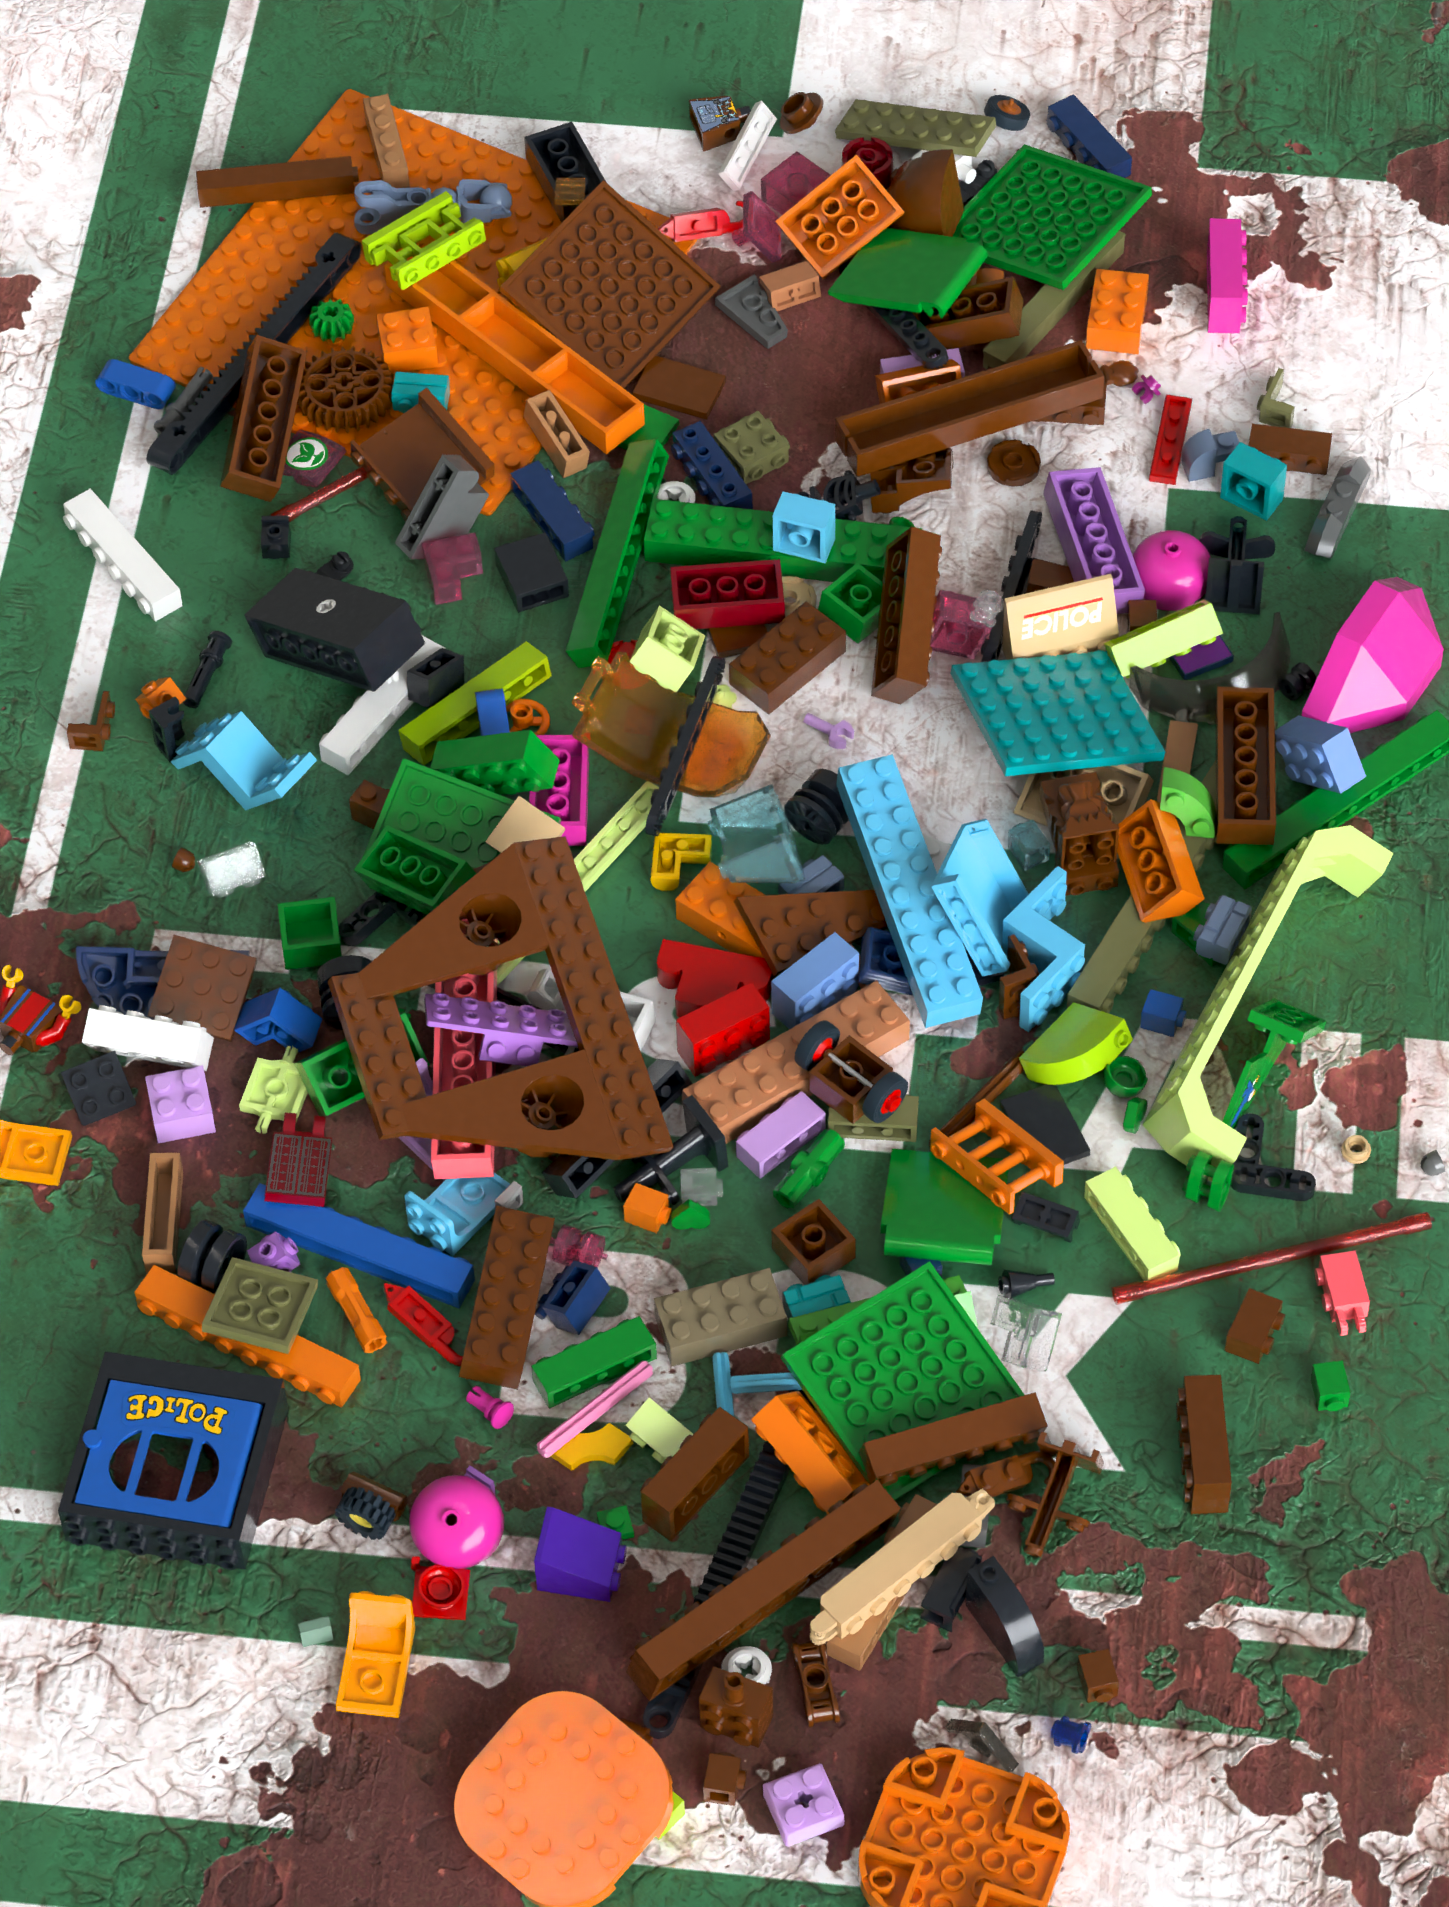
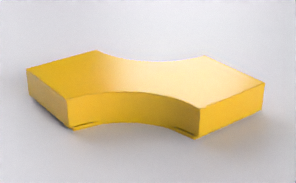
M608 1423L595 1432L579 1433L550 1457L571 1471L589 1461H604L615 1465L633 1445V1440L629 1435Z

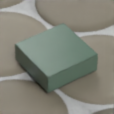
M329 1616L298 1623L303 1647L333 1640Z

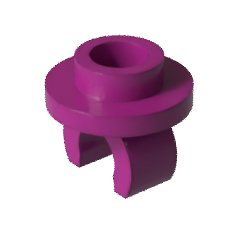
M1142 375L1141 378L1144 382H1138L1132 387V391L1136 395L1145 390V393L1140 397L1144 404L1152 400L1153 393L1157 396L1161 394L1158 391L1161 385L1152 375L1147 378Z

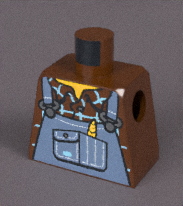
M729 96L689 100V118L703 152L736 140L740 133V123H744L751 112L749 106L735 109Z

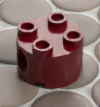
M864 137L850 141L843 148L842 166L857 155L885 189L890 186V176L893 172V152L885 141L875 137H871V141H864Z

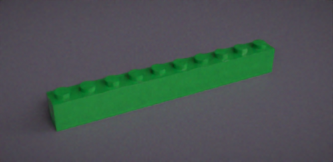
M657 438L629 443L626 455L624 456V462L611 498V504L605 518L598 547L592 560L583 596L580 600L571 635L566 645L568 656L578 668L604 665L608 662L644 542L652 500L657 498L669 458L668 453Z
M1438 710L1428 716H1422L1415 725L1407 730H1401L1394 739L1386 744H1380L1367 757L1359 758L1366 775L1364 779L1341 794L1318 787L1314 788L1310 795L1302 800H1296L1283 813L1276 814L1274 845L1230 844L1224 851L1222 868L1244 890L1277 869L1282 864L1289 850H1295L1303 837L1308 839L1316 830L1341 826L1449 753V720Z

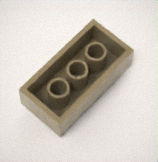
M770 1268L654 1298L655 1319L671 1367L713 1356L716 1352H729L787 1336V1316Z

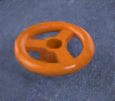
M517 699L506 706L507 713L510 711L511 719L513 720V727L510 729V732L521 731L529 726H540L534 732L535 735H545L548 731L550 716L547 709L539 702L531 699ZM533 709L536 710L541 715V717H533Z

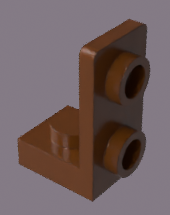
M103 691L96 725L68 723L67 737L70 749L103 751L105 740H109L111 735L109 720L115 716V702L111 701L109 691Z

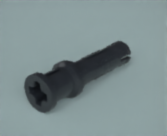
M211 631L206 648L200 652V664L184 695L186 700L183 701V704L189 708H198L215 669L221 667L224 661L223 655L226 649H229L232 645L231 638L223 632Z

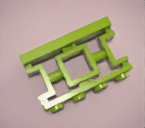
M445 191L361 240L365 260L369 264L376 266L388 260L393 264L390 267L392 280L398 281L399 288L404 290L485 242L484 224L475 217L466 223L461 222L458 219L461 217L459 204L456 202L453 204L452 195ZM429 235L435 239V241L423 248L416 244Z

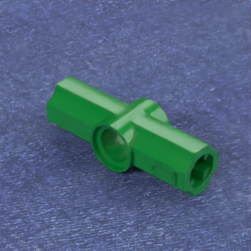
M824 1129L807 1151L801 1150L795 1156L789 1172L773 1190V1197L777 1199L780 1205L787 1209H794L812 1186L817 1187L822 1183L827 1175L829 1165L845 1147V1141L840 1137L839 1133L832 1129Z

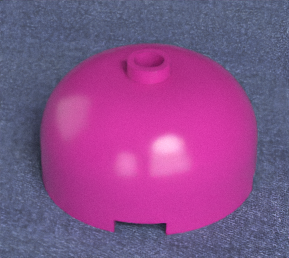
M1176 530L1160 531L1145 538L1135 549L1133 558L1145 589L1143 599L1156 600L1157 609L1166 611L1181 610L1194 604L1195 601L1206 594L1208 563L1211 557L1206 547L1194 536Z
M462 1475L445 1476L432 1481L416 1497L410 1512V1533L417 1549L432 1563L455 1569H466L488 1559L496 1550L504 1531V1514L493 1491L482 1482ZM455 1514L457 1516V1523L449 1526L446 1521L447 1517Z

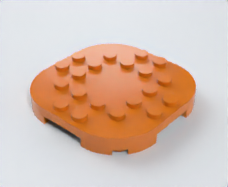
M557 1691L540 1695L522 1705L471 1762L457 1786L454 1814L458 1830L470 1849L532 1903L540 1907H592L603 1901L616 1889L614 1884L652 1839L655 1836L659 1838L664 1832L674 1805L673 1782L668 1768L654 1748L600 1703L580 1693Z
M944 1747L925 1749L923 1754L911 1759L909 1757L903 1759L893 1768L885 1780L883 1792L866 1836L860 1845L858 1880L861 1891L871 1907H1048L1068 1848L1070 1823L1067 1810H1064L1055 1790L1033 1774L1025 1772L1024 1777L989 1766L964 1757L965 1751Z

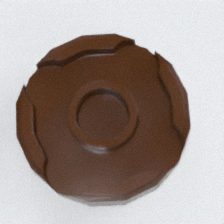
M1016 439L1005 440L996 444L987 457L988 473L993 480L1011 487L1023 486L1032 482L1038 476L1041 466L1040 455L1035 447L1029 443L1028 445L1022 444V441Z

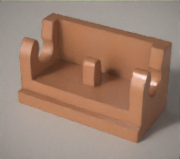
M808 261L759 277L760 283L768 296V302L776 311L821 297L819 275Z

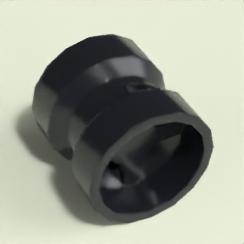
M1299 662L1291 668V673L1282 675L1277 683L1282 694L1288 699L1295 701L1303 695V690H1309L1314 686L1316 676L1307 664Z

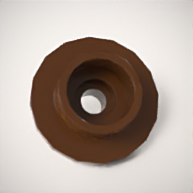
M798 92L789 97L781 108L780 128L787 134H795L810 128L822 111L824 105L823 98L817 93L805 94L804 92Z

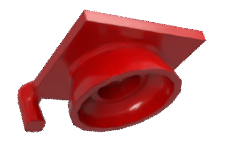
M413 1556L411 1569L415 1572L412 1600L414 1617L466 1620L470 1570L455 1569L439 1564L431 1567L420 1566V1557Z

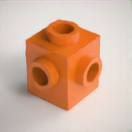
M166 677L147 683L141 689L142 694L135 699L140 705L141 713L147 719H150L149 710L173 697H176L181 704L186 700V697L171 677Z

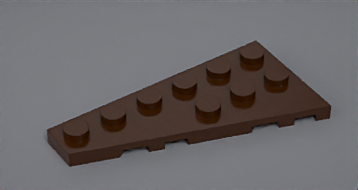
M875 890L737 897L734 900L738 911L774 976L784 972L834 932L848 944H852L862 939L868 927L881 930L888 928Z

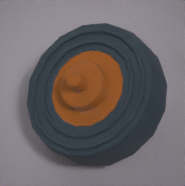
M991 96L984 108L985 116L995 117L996 125L1006 130L1020 131L1026 127L1030 118V111L1027 106L1010 96Z

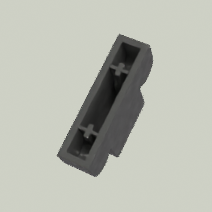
M442 454L395 541V544L410 559L432 558L442 548V539L444 537L467 536L489 497V493L477 483L479 473L461 455Z

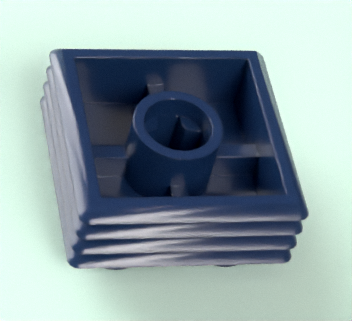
M868 927L862 937L859 982L869 985L877 980L883 989L913 995L891 933Z

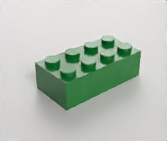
M531 730L438 741L430 768L499 795H513L518 792H537L553 788L560 759Z
M386 825L354 869L370 889L426 915L477 874L467 861L389 825Z
M400 1012L399 1014L415 1062L423 1058L429 1066L430 1064L406 1013ZM346 1038L294 1063L319 1116H328L365 1097Z

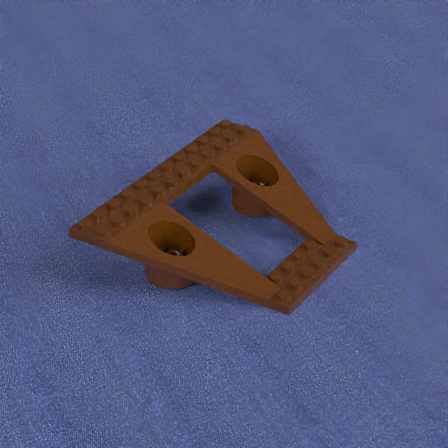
M566 836L514 842L359 973L332 976L328 981L379 1140L411 1136L516 1148L519 1152L531 1157H547L559 1153L611 1160L670 1152L674 1147ZM462 919H468L469 925L463 922ZM498 938L499 944L493 941V939ZM545 951L579 1051L427 1096L393 995L467 973L485 975L495 971L504 962ZM529 1100L531 1107L522 1101ZM560 1120L561 1126L555 1123V1121Z

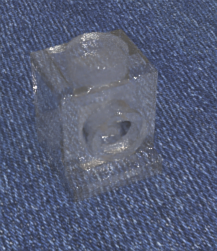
M716 1168L680 1169L682 1204L690 1199L701 1206H717V1197H723L722 1179H716Z

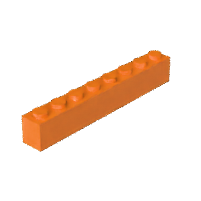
M156 1265L151 1268L135 1290L137 1306L144 1314L148 1316L155 1315L163 1319L170 1327L175 1329L181 1328L189 1332L196 1340H205L215 1345L219 1351L225 1354L230 1352L240 1357L245 1364L249 1366L256 1365L266 1370L273 1378H282L302 1392L307 1390L317 1395L326 1404L333 1403L342 1408L361 1381L358 1364L299 1335L296 1336L289 1354L202 1332V1322L215 1294Z

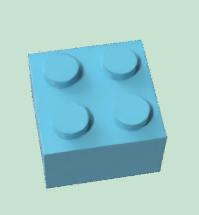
M783 491L772 516L773 551L826 563L835 541V504Z

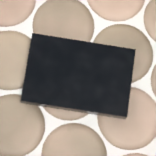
M1046 1084L1000 1101L1003 1113L1064 1161V1165L1090 1156V1148L1056 1085Z

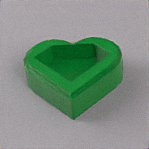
M1135 1097L1127 1102L1123 1122L1124 1131L1133 1134L1137 1133L1141 1121L1146 1114V1099Z
M688 1199L671 1213V1224L679 1230L691 1227L702 1229L710 1224V1211Z

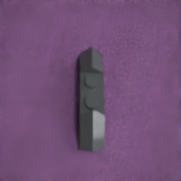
M1362 456L1347 461L1341 466L1314 522L1305 551L1326 558L1333 557L1371 473L1370 467Z

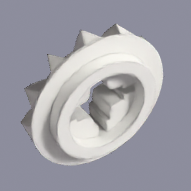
M670 481L660 485L656 499L669 500V498H672L673 500L679 499L680 502L695 503V493L689 485L679 481Z
M751 1646L738 1647L729 1652L724 1658L721 1668L728 1672H738L741 1674L740 1668L746 1669L753 1663V1675L747 1674L745 1678L764 1685L769 1683L772 1673L769 1657L762 1650Z

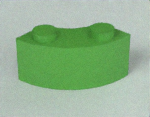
M1164 767L1160 810L1170 812L1178 817L1185 826L1186 836L1215 838L1216 807L1207 788L1196 778L1183 771Z

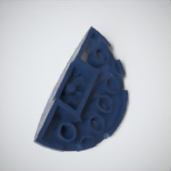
M76 946V959L81 980L90 993L91 999L98 1007L99 1005L116 1008L117 1012H121L126 1015L127 1010L136 1011L148 1017L147 1015L168 951ZM230 950L248 956L250 954V951Z

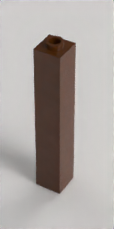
M351 156L196 171L200 208L349 194L355 191L354 182H359L357 166L352 167Z

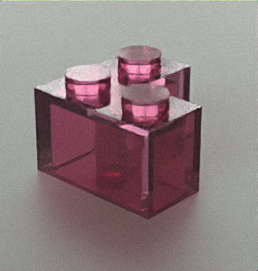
M476 533L422 543L424 565L435 605L462 600L460 578L483 574L481 551Z

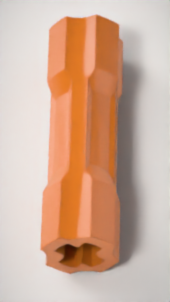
M341 1267L330 1272L326 1277V1284L354 1329L355 1336L365 1353H373L378 1349H382L387 1344V1336L366 1304L349 1268Z

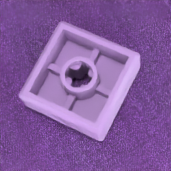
M822 1764L813 1765L763 1784V1796L785 1846L794 1845L844 1826V1812ZM800 1802L809 1803V1807L804 1808L802 1804H798V1803H800Z

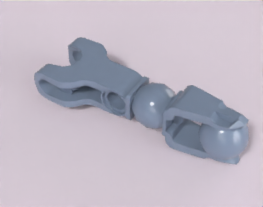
M462 179L459 181V186H456V192L450 188L441 187L432 193L430 188H395L382 180L364 181L358 183L354 191L357 204L365 207L357 211L354 226L359 233L373 234L445 191L452 195L453 204L455 202L459 204L461 217L458 219L461 222L466 223L475 217L483 223H488L493 219L511 216L512 196L507 189V184L490 183L487 180ZM480 199V204L467 203L468 201Z

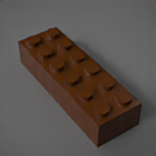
M256 335L246 355L220 487L271 502L279 491L307 350Z
M911 526L886 546L871 696L901 705L925 688L929 682L928 663L932 655L930 642L935 628L933 612L937 605L935 592L940 578L938 562L942 555V547L940 546L941 535Z
M1217 687L1215 705L1216 843L1274 845L1276 829L1274 688Z
M496 1206L459 1377L518 1390L555 1218Z

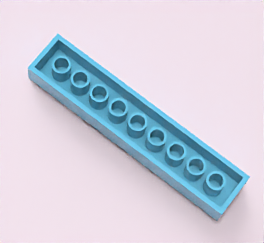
M893 754L839 767L836 785L924 1027L928 1028L980 1014L983 1002L982 993L963 942L931 887L937 872Z

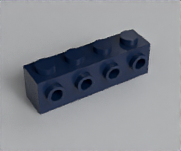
M701 421L672 433L673 445H671V451L676 460L680 459L683 463L685 473L689 478L692 477L695 480L699 493L707 497L709 505L753 510L751 490Z

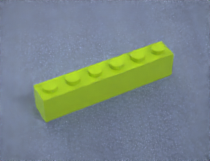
M526 641L399 729L403 750L422 765H426L433 759L438 741L461 739L480 727L475 692L503 688L507 706L552 676L547 656Z

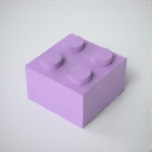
M203 1065L145 1076L158 1143L216 1132Z

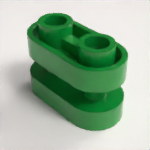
M1202 1151L1197 1156L1192 1154L1186 1167V1171L1190 1172V1174L1186 1177L1182 1191L1186 1192L1185 1198L1198 1203L1201 1197L1205 1196L1208 1198L1207 1207L1219 1212L1229 1193L1234 1164L1221 1160L1218 1167L1211 1165L1212 1155ZM1208 1177L1213 1178L1211 1186L1207 1185Z

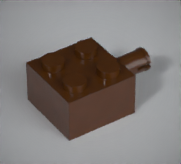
M713 1666L699 1697L700 1727H703L705 1731L712 1735L719 1736L722 1734L733 1738L736 1743L742 1746L752 1745L759 1748L773 1718V1687L745 1678L738 1672H728Z

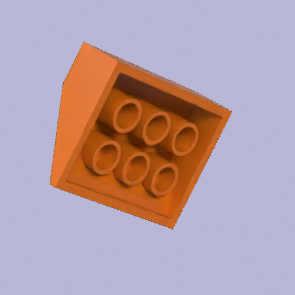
M855 155L775 222L822 279H825L905 212L861 159Z

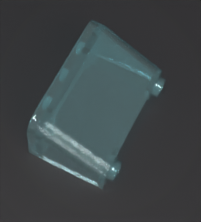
M773 784L709 809L712 820L708 821L709 828L713 837L719 836L724 855L721 856L722 862L718 863L723 879L729 878L731 883L796 884L806 880L792 827L787 820Z

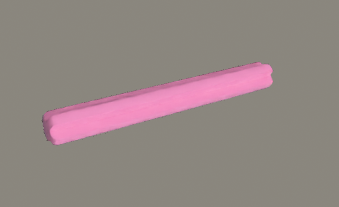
M645 1360L635 1365L537 1443L538 1453L544 1458L554 1454L653 1375L652 1366Z

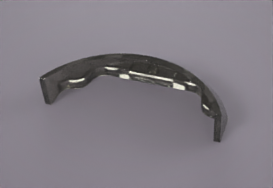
M1280 611L1274 613L1272 633L1267 644L1251 662L1242 668L1213 679L1188 681L1165 678L1150 673L1138 666H1133L1130 668L1129 687L1140 705L1151 713L1154 710L1174 718L1175 721L1188 723L1190 721L1207 722L1209 725H1215L1217 687L1274 688L1275 693L1277 690H1280L1277 681L1282 675L1287 673L1290 663V645Z

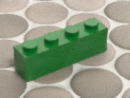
M640 1316L626 1319L610 1330L595 1333L590 1339L582 1343L567 1346L556 1355L541 1358L536 1364L531 1366L532 1379L550 1409L627 1373L643 1360L649 1363L657 1359L656 1342Z

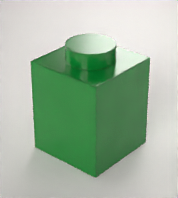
M1343 1360L1313 1364L1311 1384L1318 1411H1338L1348 1407L1350 1388Z

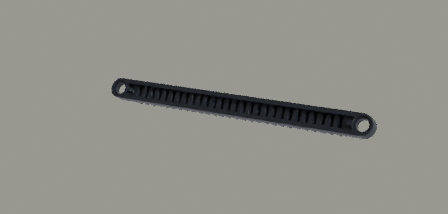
M791 1390V1391L788 1392V1393H790V1392L800 1391V1393L805 1397V1399H806V1400L809 1402V1404L814 1408V1410L817 1411L816 1408L814 1407V1405L812 1404V1402L809 1400V1398L807 1397V1395L805 1394L804 1391H802V1390ZM769 1441L764 1442L763 1450L759 1453L758 1461L755 1462L754 1470L750 1473L749 1481L745 1484V1490L741 1493L740 1501L736 1504L735 1512L732 1513L731 1521L727 1524L726 1532L722 1535L721 1543L718 1544L717 1552L713 1555L712 1563L708 1566L707 1574L704 1575L703 1583L699 1586L698 1594L695 1595L693 1603L698 1601L702 1604L709 1599L708 1594L717 1586L723 1584L726 1587L732 1583L733 1576L741 1569L747 1567L791 1469L776 1457L775 1449ZM703 1664L648 1702L643 1714V1726L650 1728V1736H653L655 1739H662L672 1733ZM656 1715H662L666 1717L668 1722L665 1726L656 1728L650 1724V1720Z

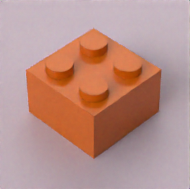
M429 306L376 314L383 362L387 363L392 374L438 367L437 348Z

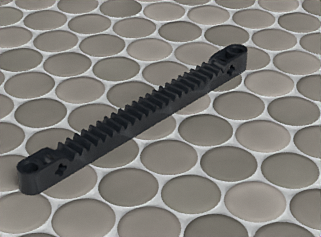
M338 232L334 233L315 256L317 266H309L308 273L302 274V280L296 281L297 287L290 288L291 294L284 295L285 301L279 300V308L273 307L272 309L273 315L267 314V321H261V328H255V335H249V342H243V349H237V356H231V363H225V370H219V377H213V384H207V391L200 392L201 398L194 399L195 405L188 406L189 412L182 413L183 421H175L169 424L152 443L146 457L148 464L171 475L175 474L237 402L247 351L256 335L287 344L310 317L312 307L318 306L319 300L323 302L357 262L362 250L360 242Z

